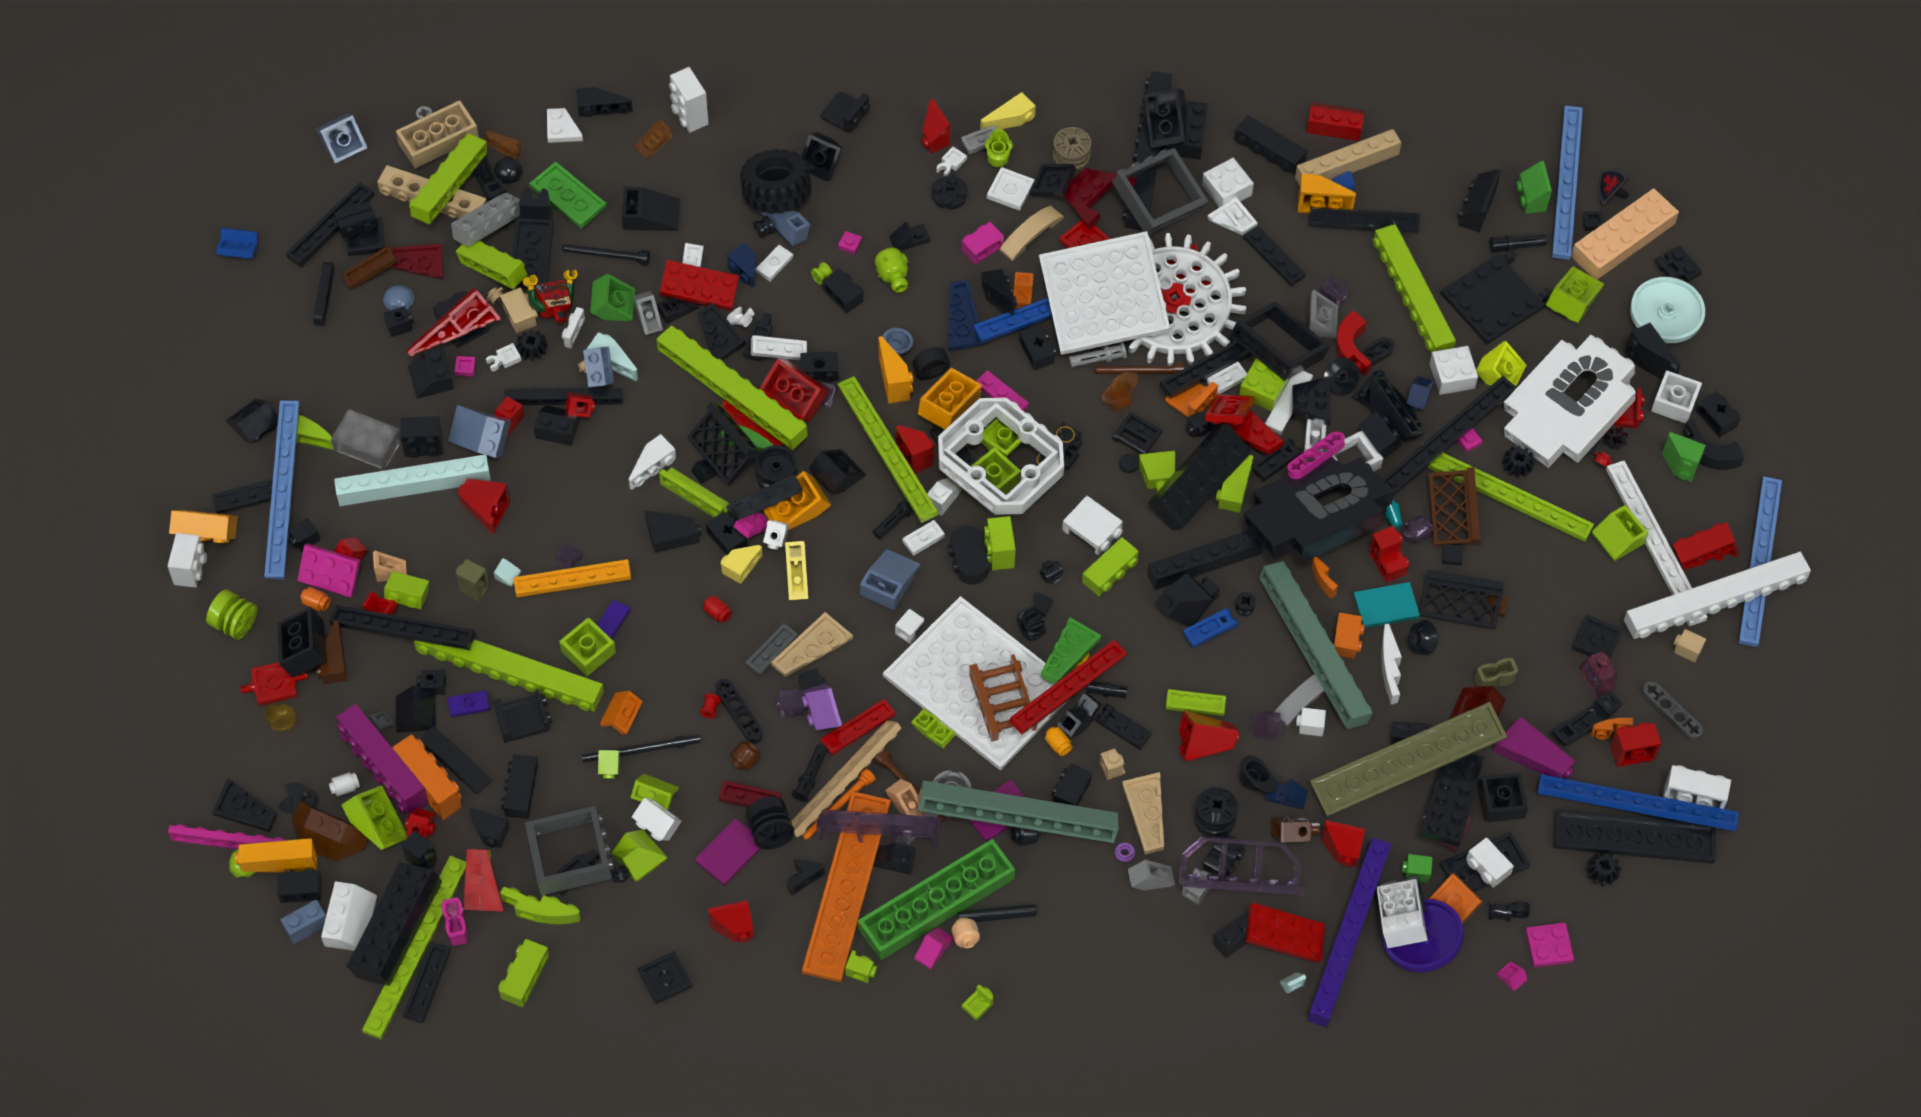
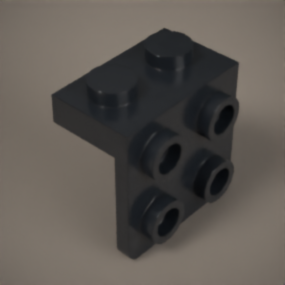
M838 92L821 113V118L850 133L869 111V95L863 93L856 100L843 92Z

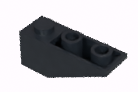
M595 87L576 89L579 117L633 112L632 99Z
M1003 269L981 272L982 288L985 297L1011 315H1014V307H1017L1016 296H1013V288L1010 286L1009 276H1005Z

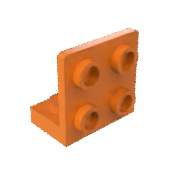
M1213 381L1208 387L1199 383L1171 399L1167 396L1165 402L1186 417L1204 411L1217 396L1218 385Z

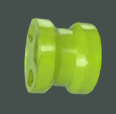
M825 262L820 263L818 268H813L810 271L813 279L819 285H822L823 279L833 273Z

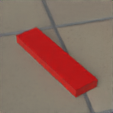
M884 698L821 738L820 743L828 748V753L832 757L895 717L896 712Z

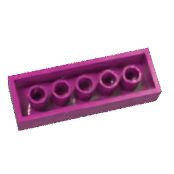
M356 703L336 716L338 722L336 727L340 732L339 736L345 744H350V749L356 758L360 757L363 760L361 763L368 772L372 771L376 783L379 786L382 784L385 787L389 799L394 798L397 802L396 806L402 814L406 813L407 816H410V813L416 807L423 809L429 805L424 786Z

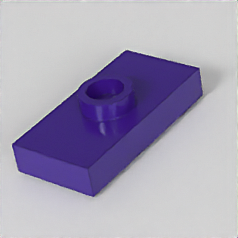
M487 691L448 697L451 717L490 711Z

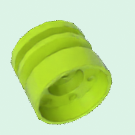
M225 589L212 601L207 612L206 622L207 625L219 631L223 630L224 634L239 640L251 629L255 622L258 608L256 604L249 602L247 599H241L236 593Z

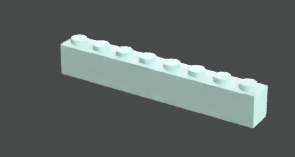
M486 455L334 479L339 506L457 488L461 484L464 485L467 478L491 481Z

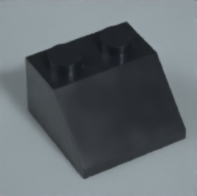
M442 347L423 352L408 366L417 399L454 389Z
M255 398L229 417L226 422L243 440L254 442L261 438V434L264 431H269L277 425L278 416L268 401Z
M546 405L538 412L534 424L535 438L572 446L581 417L569 416L565 409Z
M842 449L820 451L809 467L814 472V476L826 485V489L832 493L846 491L866 475Z

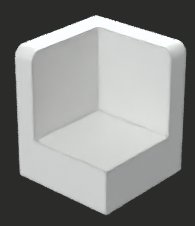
M909 609L895 625V634L911 644L915 640V632L923 624L924 618Z

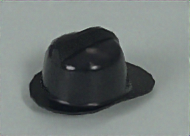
M1252 755L1243 758L1242 770L1240 771L1242 783L1254 791L1276 792L1278 782L1265 763Z

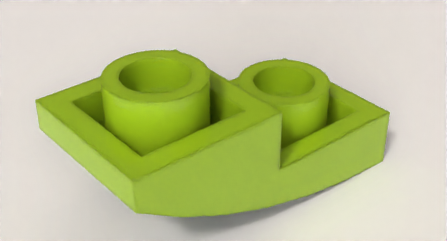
M925 709L911 722L918 731L943 749L956 736L952 729L942 724L937 716Z

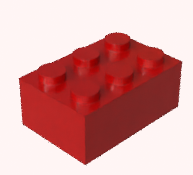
M785 359L776 360L759 388L767 397L775 399L780 406L788 409L794 416L809 422L829 392V389Z

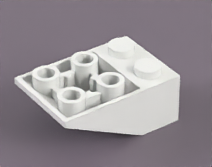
M1413 879L1377 886L1382 929L1387 948L1428 941L1417 880Z

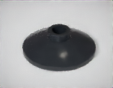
M1338 358L1327 366L1324 378L1330 377V391L1332 393L1344 395L1351 392L1357 386L1360 374L1357 365L1352 360ZM1346 374V379L1343 381L1342 377Z

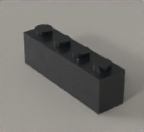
M1249 115L1235 129L1234 139L1239 144L1245 145L1254 153L1260 154L1269 162L1280 166L1286 172L1294 175L1297 165L1306 161V149Z

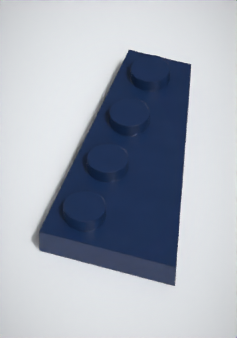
M963 280L950 283L948 351L985 345V342L980 343L973 330V326L980 323L969 281Z

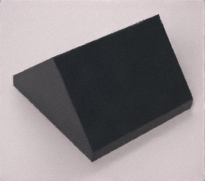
M412 686L396 695L397 733L428 731L432 727L436 728L435 693Z

